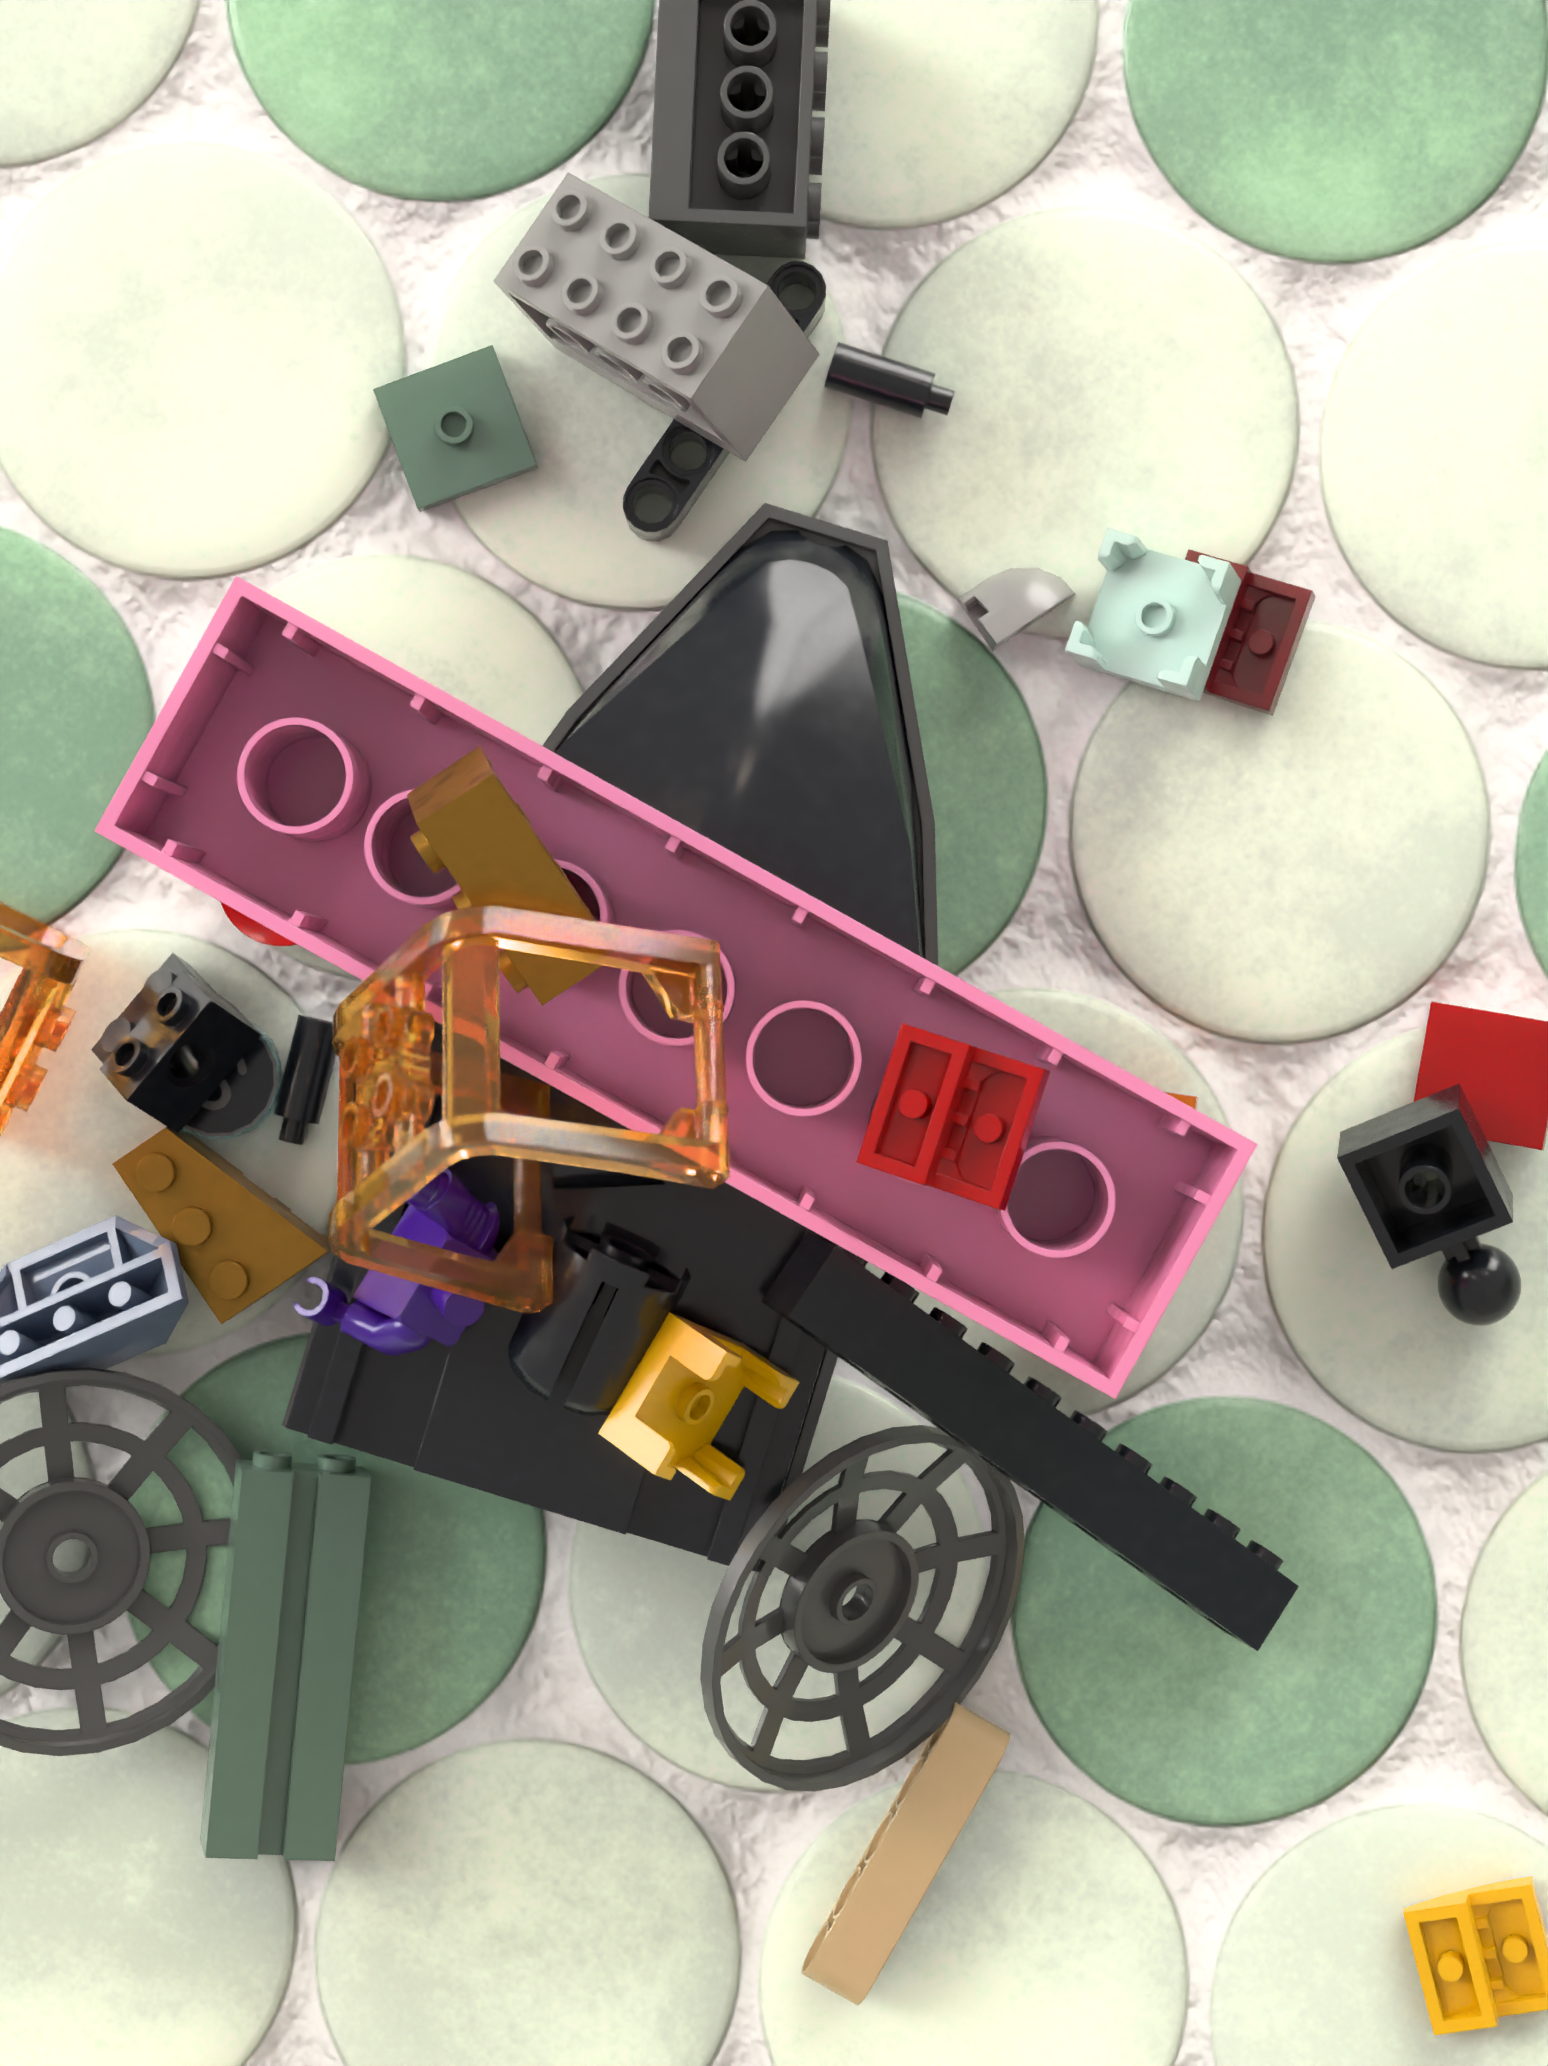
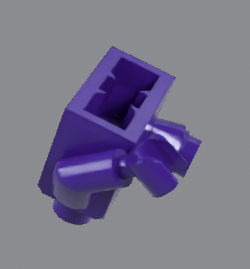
M419 1163L407 1174L401 1187V1199L410 1205L353 1295V1298L357 1301L351 1305L347 1304L345 1292L321 1278L310 1277L306 1281L322 1289V1300L316 1308L311 1310L294 1303L295 1310L301 1316L319 1325L331 1326L338 1322L341 1324V1332L391 1356L421 1350L427 1346L431 1339L448 1347L454 1345L466 1326L474 1324L482 1316L485 1309L484 1297L499 1275L502 1261L494 1248L500 1228V1216L496 1204L489 1202L484 1205L471 1195L470 1190L447 1168H432L424 1163Z

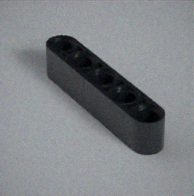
M791 261L781 265L773 273L766 285L770 287L779 300L781 292L793 284L804 285L813 292L815 299L808 308L792 310L783 304L807 338H809L825 311L826 283L822 274L813 265L804 261ZM673 419L628 485L623 496V511L630 530L637 537L646 541H661L669 538L679 528L730 452ZM686 441L700 444L707 453L705 461L693 470L678 468L671 461V454L674 448ZM648 494L664 496L671 505L668 515L657 523L641 521L635 515V507L643 496Z

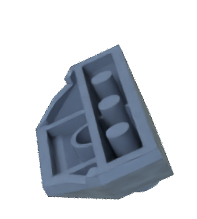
M115 1215L7 1263L0 1271V1384L13 1378L48 1370L85 1367L105 1370L167 1343L189 1303L177 1245L166 1238Z

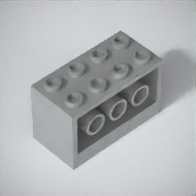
M569 172L493 281L556 349L745 462L820 355L768 285Z

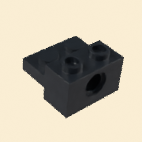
M172 953L163 965L149 976L142 990L120 1016L106 1027L102 1037L91 1050L103 1063L100 1071L127 1102L179 1134L260 1038L261 1033L232 1003L217 994L189 963Z

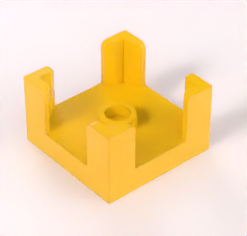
M669 1312L598 1434L652 1474L672 1480L676 1469H678L709 1493L730 1501L745 1476V1470L711 1445L716 1433L744 1386L775 1408L783 1409L800 1382L744 1343Z

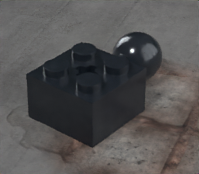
M1460 1083L1341 1131L1337 1159L1391 1269L1442 1251L1446 1260L1442 1264L1438 1275V1293L1444 1307L1453 1317L1467 1324L1483 1326L1496 1323L1509 1315L1516 1306L1521 1293V1278L1518 1268L1504 1251L1488 1244H1481L1477 1236L1513 1223V1194ZM1418 1172H1431L1437 1175V1178L1428 1181L1423 1173Z

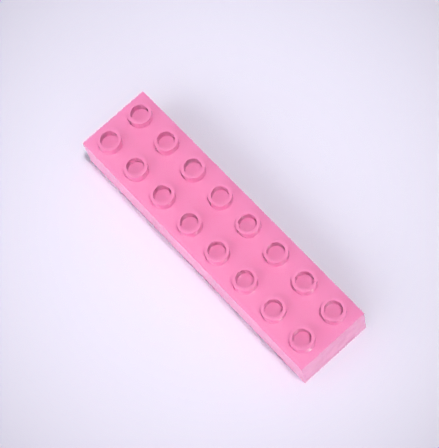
M238 576L234 578L95 829L96 833L1114 1399L1117 1398L1258 1145ZM479 746L492 763V769L515 803L519 804L531 822L530 825L589 909L617 957L543 1006L529 987L520 993L513 989L493 958L503 951L488 927L478 934L472 930L452 899L462 889L447 868L434 874L410 839V836L420 829L416 824L407 794ZM901 1023L1050 1071L1005 1211L856 1163Z

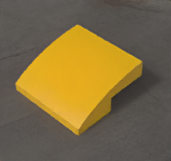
M1532 1876L1487 1884L1436 1897L1404 1908L1403 1914L1434 2035L1497 2027L1499 2017L1548 2010V1936Z

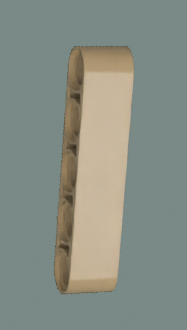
M956 1702L953 1704L952 1714L927 1741L816 1936L802 1966L801 1973L857 2006L862 2003L871 1990L998 1767L1010 1740L1011 1733Z

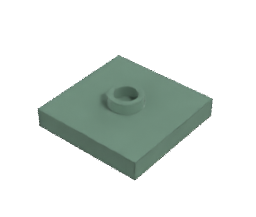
M493 345L373 389L419 512L538 469Z

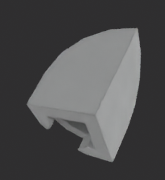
M1010 568L987 578L957 600L990 649L994 651L1075 595V592L1061 577L1040 568Z

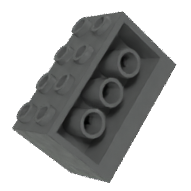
M659 0L648 218L712 254L805 259L806 239H819L822 183L809 182V175L822 176L825 118L812 117V111L825 112L828 52H815V47L828 48L831 0ZM748 173L752 175L751 177L747 178L737 177L738 174Z

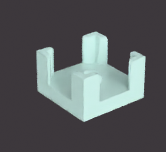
M1107 528L1098 554L1099 562L1107 570L1088 626L1086 627L1079 621L1074 623L1065 651L1081 667L1199 702L1240 587L1241 579L1230 562L1200 555L1198 559L1200 564L1149 550L1137 536Z

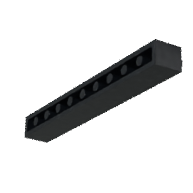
M810 1234L805 1235L761 1302L1221 1631L1256 1651L1260 1649L1299 1587L1278 1571L1284 1562L1280 1557L1253 1540H1250L1247 1547L1235 1540L1241 1530L1239 1527L1209 1508L1204 1515H1201L1192 1508L1197 1499L1193 1493L1166 1476L1163 1477L1160 1483L1156 1482L1147 1475L1153 1465L1132 1449L1119 1443L1114 1451L1104 1444L1102 1440L1108 1432L1092 1419L1076 1410L1073 1411L1070 1418L1059 1411L1056 1407L1062 1398L1053 1390L1028 1376L1024 1384L1014 1378L1009 1373L1015 1366V1363L1004 1354L984 1342L980 1343L977 1350L962 1339L968 1329L955 1318L936 1307L932 1309L930 1314L924 1312L914 1304L920 1293L909 1284L886 1271L881 1279H879L864 1268L868 1261L833 1242L829 1244Z

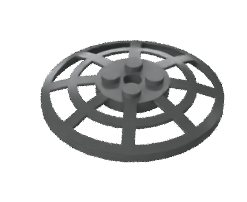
M90 1367L56 1369L13 1378L0 1384V1404L16 1396L38 1391L42 1427L25 1431L0 1444V1468L13 1458L34 1448L44 1446L48 1482L32 1488L19 1499H16L0 1488V1594L11 1609L0 1623V1675L34 1688L53 1690L75 1689L80 1728L52 1730L24 1727L0 1719V1746L22 1753L68 1756L99 1753L137 1742L171 1725L199 1704L215 1687L219 1641L215 1644L187 1623L186 1620L194 1608L203 1584L207 1562V1546L228 1544L231 1518L203 1520L201 1508L191 1486L166 1455L186 1432L192 1428L208 1443L224 1465L233 1487L236 1459H244L219 1426L193 1403L163 1385L126 1372ZM87 1385L121 1390L153 1401L170 1412L145 1440L109 1425L87 1422L68 1423L65 1387ZM83 1441L104 1444L125 1451L131 1457L106 1485L93 1479L74 1477L71 1442ZM152 1471L162 1479L172 1493L181 1512L183 1523L145 1528L138 1512L128 1501ZM69 1539H78L85 1542L89 1546L90 1551L87 1563L81 1569L74 1572L61 1571L53 1564L55 1549L62 1542ZM186 1549L183 1579L173 1603L168 1608L142 1589L149 1571L150 1554ZM126 1610L152 1629L144 1639L129 1650L107 1661L98 1663L94 1630L111 1623ZM32 1626L45 1632L67 1635L71 1668L41 1667L18 1660L10 1655ZM169 1642L200 1665L183 1684L159 1702L127 1718L106 1723L101 1684L115 1681L139 1669L158 1655Z
M926 1425L892 1427L862 1436L829 1453L799 1475L770 1504L746 1535L724 1574L709 1614L702 1644L700 1680L703 1703L713 1733L729 1756L762 1782L785 1790L815 1792L844 1787L870 1777L902 1759L930 1737L952 1714L954 1702L961 1704L980 1679L1001 1641L1013 1612L1022 1577L1025 1541L1023 1515L1016 1490L1010 1479L937 1427ZM934 1443L947 1449L918 1477L910 1473L893 1470L864 1474L869 1456L901 1445ZM966 1463L972 1469L984 1489L991 1513L992 1530L958 1537L952 1511L936 1488ZM841 1472L837 1485L826 1490L807 1504L783 1528L779 1535L775 1536L788 1517L817 1489ZM879 1489L902 1491L878 1521L870 1519L856 1520L860 1493ZM922 1504L931 1518L936 1542L913 1549L907 1540L897 1534V1531ZM834 1505L830 1531L817 1539L805 1552L790 1544L814 1518ZM991 1556L990 1570L981 1603L967 1635L960 1647L957 1648L934 1632L951 1598L958 1562ZM761 1559L757 1572L755 1571L744 1598L739 1618L738 1634L724 1645L731 1615L744 1583L757 1560ZM776 1567L789 1575L783 1589L780 1606L756 1621L762 1593L771 1572ZM935 1568L929 1596L918 1620L915 1621L908 1615L917 1594L919 1573ZM857 1586L851 1600L843 1606L846 1595ZM781 1634L783 1641L791 1652L772 1687L762 1674L756 1657V1649ZM893 1638L902 1643L881 1667L859 1682V1666L879 1654ZM919 1655L944 1669L933 1686L910 1710L886 1729L870 1738L863 1708L864 1704L875 1699L894 1684ZM738 1662L747 1687L757 1701L764 1705L751 1745H748L737 1736L727 1722L723 1708L720 1685L721 1677ZM808 1665L821 1672L833 1673L836 1694L814 1699L793 1697ZM840 1716L847 1750L831 1756L808 1760L779 1759L770 1756L783 1718L792 1721L815 1722Z

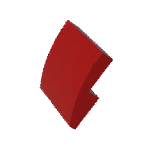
M1431 1002L1413 1102L1460 1083L1487 1141L1544 1151L1548 1130V1021Z
M901 1023L856 1163L1005 1211L1050 1071Z

